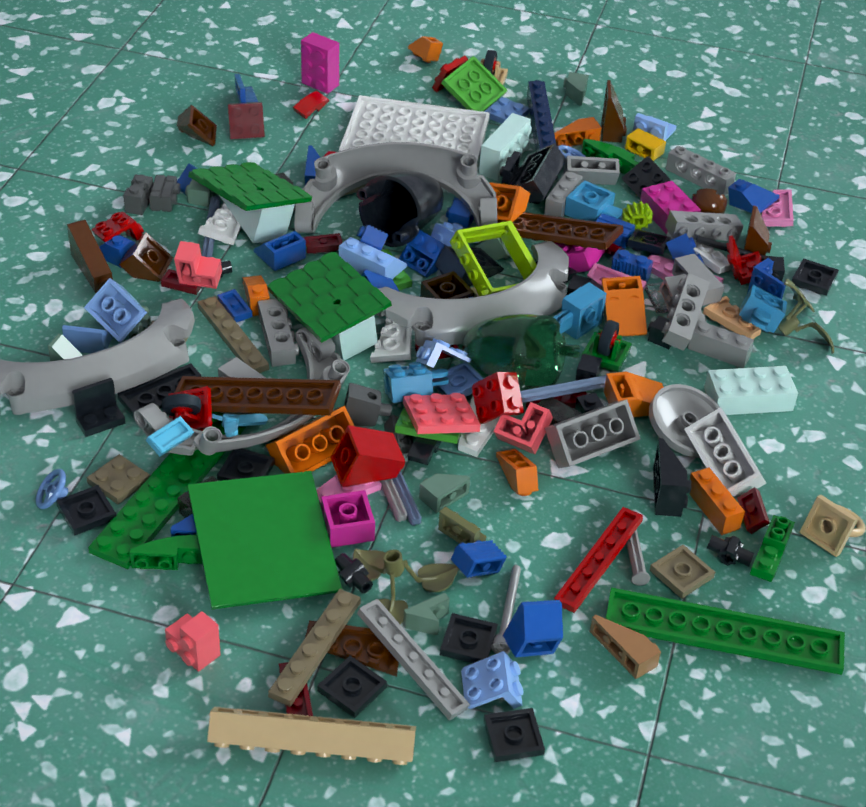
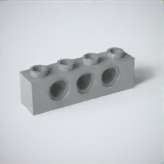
M679 145L668 153L666 170L700 187L717 190L716 194L720 196L721 194L725 196L728 194V187L735 181V172Z
M670 211L665 224L672 238H677L687 233L688 237H693V239H696L699 235L712 240L729 241V236L733 235L735 241H738L744 227L736 214Z
M688 273L685 279L681 278L677 286L679 293H676L672 300L674 308L671 307L667 315L669 322H666L662 329V333H664L662 342L683 351L691 341L710 284L709 281Z
M277 299L258 301V316L272 367L296 364V355H299L298 344H294V330L290 331L292 326L291 319L287 318L288 310Z

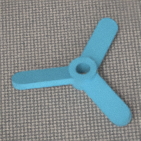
M226 413L223 414V417L212 414V418L222 421L221 426L224 427L226 437L238 435L239 426L265 425L268 421V418L263 414L236 415Z

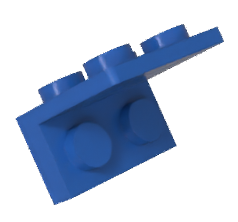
M767 258L753 267L748 292L752 285H755L780 299L783 298L786 285L772 276L774 261Z

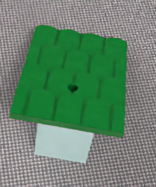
M245 162L241 165L229 164L225 167L213 166L209 169L197 168L189 171L188 177L221 197L252 243L271 241L286 235L295 204L311 202L312 196L299 186L292 185L287 180L279 178L268 169L264 170L253 162Z
M336 252L327 253L319 260L311 261L303 268L291 271L287 276L276 279L267 286L268 291L321 343L331 338L335 344V351L344 361L377 343L374 315L392 306L391 301L377 287H374L365 277L361 276Z

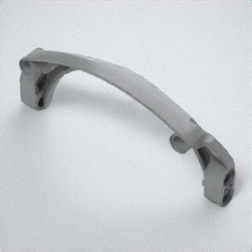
M376 143L349 148L316 159L314 163L315 179H310L303 188L305 192L312 196L311 202L295 205L294 221L297 233H315L325 212L340 197L359 186L367 184L378 176L400 171L420 172L434 178L442 188L455 195L465 204L473 215L477 227L497 223L496 192L483 175L477 176V158L472 154L425 143Z
M552 241L532 245L531 251L538 264L528 278L509 289L474 298H425L405 294L389 287L378 288L391 301L392 306L376 315L379 317L386 316L401 326L411 327L415 331V344L418 346H423L425 340L432 341L433 338L442 340L450 345L506 335L528 327L548 317L562 307V300L566 296L567 287L563 282L568 281L569 257L562 248Z
M182 298L162 303L160 315L153 324L138 335L113 347L80 357L49 362H12L0 359V394L6 393L14 415H22L74 405L72 398L73 390L108 378H112L114 381L115 394L141 385L189 362L186 341L183 338H188L192 333L195 322L194 314L190 306Z
M306 327L299 329L296 332V341L305 360L307 379L340 380L342 386L350 371V366L335 352L333 340L330 338L321 343ZM150 403L134 412V419L137 425L147 437L173 421L154 403ZM291 414L287 419L269 429L233 437L222 435L221 431L216 427H206L203 431L191 428L194 434L168 452L180 455H193L194 451L199 449L205 455H213L216 452L255 446L294 431L315 415Z

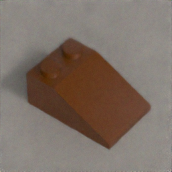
M607 80L601 119L602 142L622 143L623 136H626L627 126H625L626 117H623V109L611 80Z

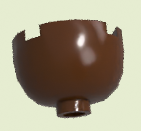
M704 188L697 190V193L692 195L691 200L701 209V212L724 214L727 207V198L723 194L721 196L716 194L717 190Z

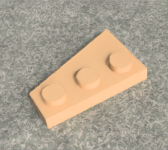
M727 296L722 297L720 302L704 307L703 314L712 321L723 325L727 330L751 339L759 336L762 331L752 323L744 321L741 318L742 316L739 315L740 308L737 305L732 306Z

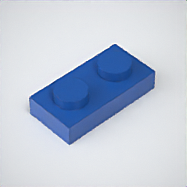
M235 289L217 295L218 300L236 322L253 317L252 310Z

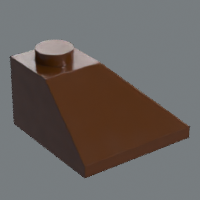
M190 105L178 116V129L189 137L214 146L217 125L193 105Z
M753 205L744 249L752 252L759 251L760 254L766 256V253H770L772 242H769L770 234L758 207Z
M145 232L125 253L119 265L133 278L159 282L163 278L173 257Z

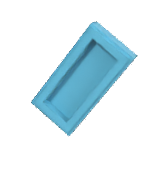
M179 416L148 436L146 442L160 457L190 438L194 431Z

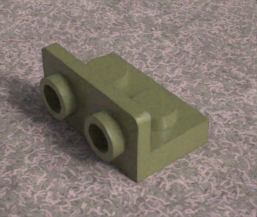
M447 507L440 510L438 530L458 543L467 544L478 540L486 541V535L481 533L480 528L474 523L467 521L457 512Z

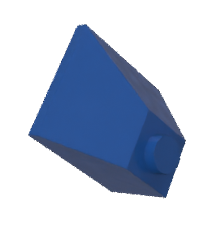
M738 179L728 187L729 205L752 213L753 205L757 206L761 213L780 198V195L741 179Z
M119 234L101 244L99 248L107 262L122 268L119 265L122 258L136 242Z

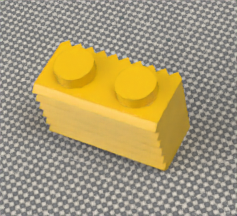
M637 128V130L627 135L625 149L640 157L642 156V158L649 156L654 161L664 154L666 141Z

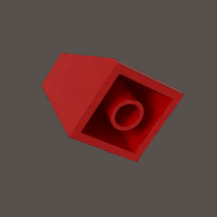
M348 425L330 457L341 487L396 478L405 465V459L394 433Z

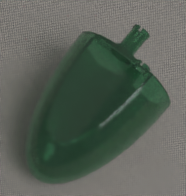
M508 314L484 320L473 326L465 334L462 342L463 351L468 353L466 357L471 359L469 364L484 377H488L496 372H516L520 391L555 385L563 370L565 357L578 358L581 351H575V349L580 350L579 345L566 344L565 337L560 334V324L555 318L541 314Z

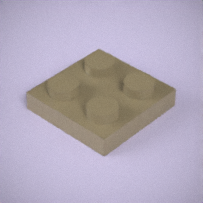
M119 454L89 475L87 483L92 487L99 485L106 497L116 504H120L136 492L150 477V474Z
M681 545L650 566V571L681 599L712 580L715 576V571L685 545Z

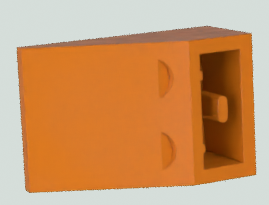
M641 277L602 278L601 290L607 293L604 307L605 322L607 323L608 320L618 322V335L622 337L647 335Z
M629 372L607 373L604 394L608 404L627 399L633 417L649 416L650 403L657 392L664 386L660 382Z

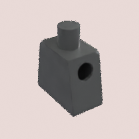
M349 383L343 406L346 407L354 426H375L379 415L391 416L392 404L381 403V392L379 390Z

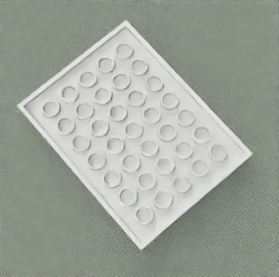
M359 95L339 151L376 143L415 142L443 146L472 154L477 158L478 164L490 113Z

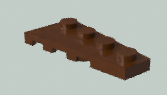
M309 620L306 636L317 621ZM346 625L327 652L344 659L352 656L367 667L397 677L399 662L370 628Z

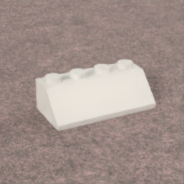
M721 407L684 429L705 467H710L732 496L742 495L754 487L758 489L766 484L758 467Z

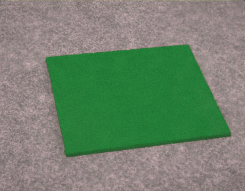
M311 471L187 485L211 609L333 594L342 589Z

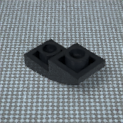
M417 437L407 454L408 460L428 465L433 453H437L441 441Z

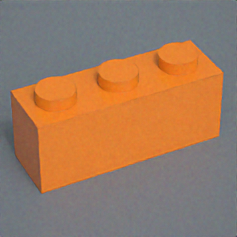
M710 467L692 472L689 479L691 480V492L689 494L718 532L724 535L739 530L745 511Z

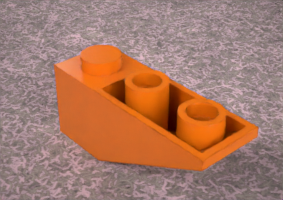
M594 117L578 119L554 133L556 145H583L584 139L600 141L602 128Z

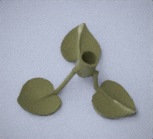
M787 278L784 285L792 289L794 292L793 299L797 300L798 303L781 320L778 325L779 330L785 336H788L794 330L798 332L812 327L828 342L833 354L834 345L831 337L818 323L811 322L798 327L800 322L796 316L806 307L811 309L813 313L815 310L804 294Z
M355 548L353 560L357 558L367 569L369 573L367 577L371 581L378 579L381 573L390 575L391 600L379 599V601L399 624L403 623L404 610L408 608V605L403 600H395V578L402 575L404 568H406L417 583L422 582L423 589L428 592H442L448 589L459 570L454 564H428L418 570L417 576L408 565V561H403L402 553L398 550L393 549L383 552Z

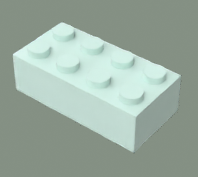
M512 113L481 145L479 175L498 181L501 178L500 170L502 166L506 165L507 158L511 157L514 151L521 152V158L524 151H527L530 146L531 119Z
M787 366L708 370L704 387L706 394L722 408L726 415L793 411L798 396V391Z

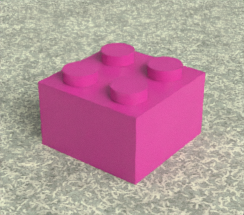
M365 490L321 497V510L331 548L375 541V520Z

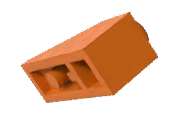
M261 275L242 277L248 306L252 310V315L258 316V301L270 299L267 284Z
M517 449L496 452V457L513 491L520 496H528L532 492L539 491L537 466Z

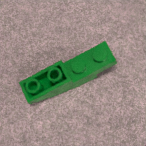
M583 140L582 153L586 157L619 159V170L624 175L639 164L635 160L634 154L622 148L596 140Z
M773 515L751 568L750 575L769 582L773 581L793 530L794 521L783 516Z
M197 535L162 538L130 549L132 568L178 570L179 563L202 564Z

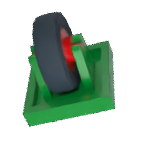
M608 320L603 330L599 329L598 332H594L582 354L602 358V368L619 372L631 350L632 343L622 340V336L618 335V322Z

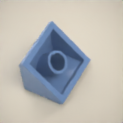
M62 326L63 336L82 353L91 354L107 349L113 337L108 331L102 329Z

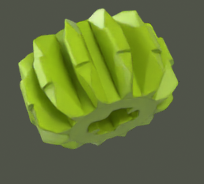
M633 201L632 205L627 204V207L623 209L622 220L634 224L635 229L641 230L643 227L648 228V224L652 223L653 213L648 203L643 204L642 201L639 203Z

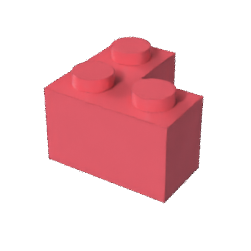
M180 241L174 258L179 284L217 289L222 274L221 260L214 257L201 256L200 245L197 243Z
M530 402L522 420L509 415H502L493 432L497 439L535 455L546 434L545 428L550 425L553 416L549 409Z
M203 611L194 617L187 613L165 629V644L167 648L173 653L176 652L182 657L187 666H192L198 672L221 655L219 626Z

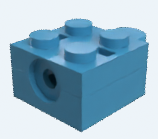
M584 180L566 197L564 215L572 219L595 222L603 213L621 220L622 209L614 206V192Z
M590 282L579 287L576 291L563 298L562 310L553 317L551 327L560 334L565 332L577 340L602 323L607 293Z
M752 285L741 304L739 315L742 316L741 318L744 321L752 323L761 330L774 333L786 314L787 302Z
M420 362L409 363V366L402 367L397 364L390 365L389 368L383 369L385 393L393 403L403 402V396H410L412 394L431 395L433 394V386L449 383V379L446 377L448 376L447 369L428 370Z

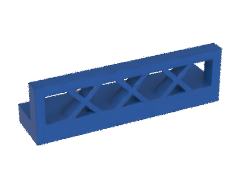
M235 74V88L239 103L258 102L252 86L244 87L240 74Z

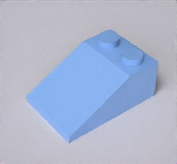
M111 278L107 280L84 307L120 343L147 313L123 286Z

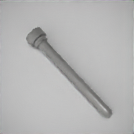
M519 565L512 567L500 631L494 637L492 643V650L496 654L502 651L506 654L510 652L503 634L512 619L521 572Z

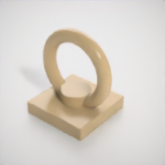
M819 495L799 533L837 557L841 554L848 538L862 536L866 531V526L863 520L853 511L833 503L823 495Z

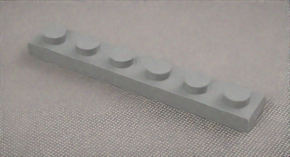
M378 599L359 608L357 613L359 617L449 721L468 709L470 704Z

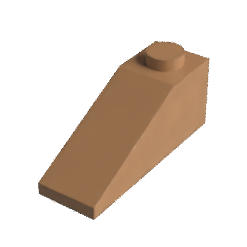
M598 615L592 617L590 633L635 679L658 667L661 651L645 635Z

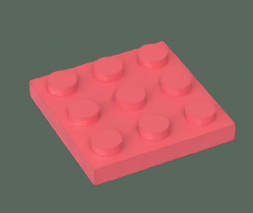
M433 393L431 395L412 394L410 396H403V405L417 434L480 432V423L464 394L452 393L450 395Z

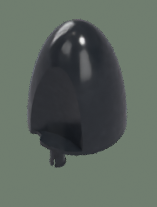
M400 171L378 176L370 180L364 188H360L357 191V197L363 200L359 203V214L363 226H374V228L387 233L388 237L384 245L388 247H400L410 243L418 235L419 229L424 228L442 210L444 194L440 184L431 176L415 171Z

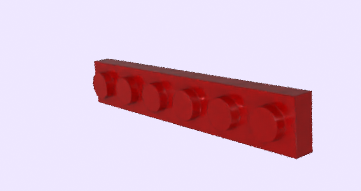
M622 507L554 597V600L561 601L562 608L573 613L576 612L643 521V515Z

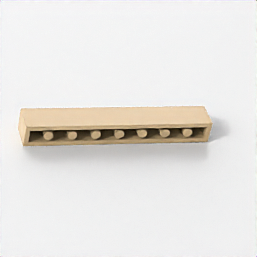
M214 707L210 711L207 742L214 743L215 747L227 748L229 745H240L239 748L243 750H254L255 747L265 748L266 752L271 753L280 752V749L290 750V753L294 755H305L306 752L316 753V756L323 758L331 757V754L341 755V758L345 760H356V757H365L369 762L379 763L382 762V759L392 760L393 764L407 765V762L413 761L416 726Z

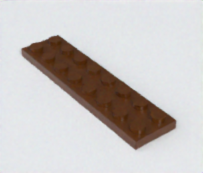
M523 212L512 222L521 238L577 245L582 248L591 247L598 250H606L624 232L623 225ZM497 220V223L506 222V221Z
M182 376L175 392L208 386L211 389L212 412L331 416L341 389L340 380Z

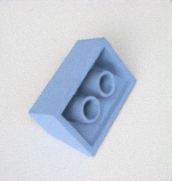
M349 237L339 245V256L361 275L363 271L369 270L393 279L407 267L405 262L352 237Z

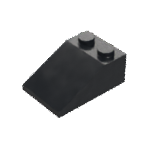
M444 246L435 266L442 275L455 271L469 287L472 286L473 283L460 263L454 249L450 246ZM471 248L487 279L504 270L500 264L481 248Z
M659 438L653 464L655 515L681 517L683 508H687L688 496L686 494L691 492V480H688L687 470L665 440Z

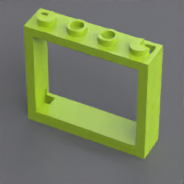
M512 221L457 230L449 241L479 296L494 294L517 284L492 288L468 243L501 238L524 280L533 273L537 266Z

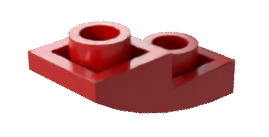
M315 91L301 99L293 106V109L296 113L307 119L315 110L319 112L329 102V99L320 92Z

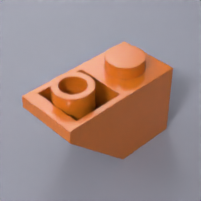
M422 36L408 45V49L415 56L421 57L423 61L431 63V61L439 60L443 43L434 37Z

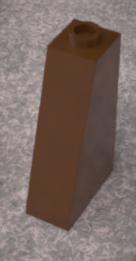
M86 220L67 224L71 255L94 292L97 293L109 278L113 279L112 272Z

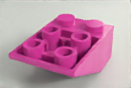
M555 243L568 255L569 267L576 270V272L590 271L605 252V250H598L597 248H582L577 245Z

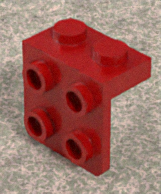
M123 211L114 213L110 219L97 223L92 229L93 234L103 242L109 241L124 231L128 236L137 241L143 235L142 233H144L142 226Z
M731 235L729 236V242L726 243L729 252L727 254L728 262L734 266L733 274L735 279L738 278L740 284L744 285L750 283L753 267L761 263V255L757 251L741 256L734 237Z
M496 372L472 385L476 415L480 424H485L502 415H521L524 413L516 372Z

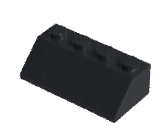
M556 143L527 155L510 185L521 186L530 193L528 203L544 200L547 197L546 194L552 188L554 180L557 179L558 173L563 169L566 159Z

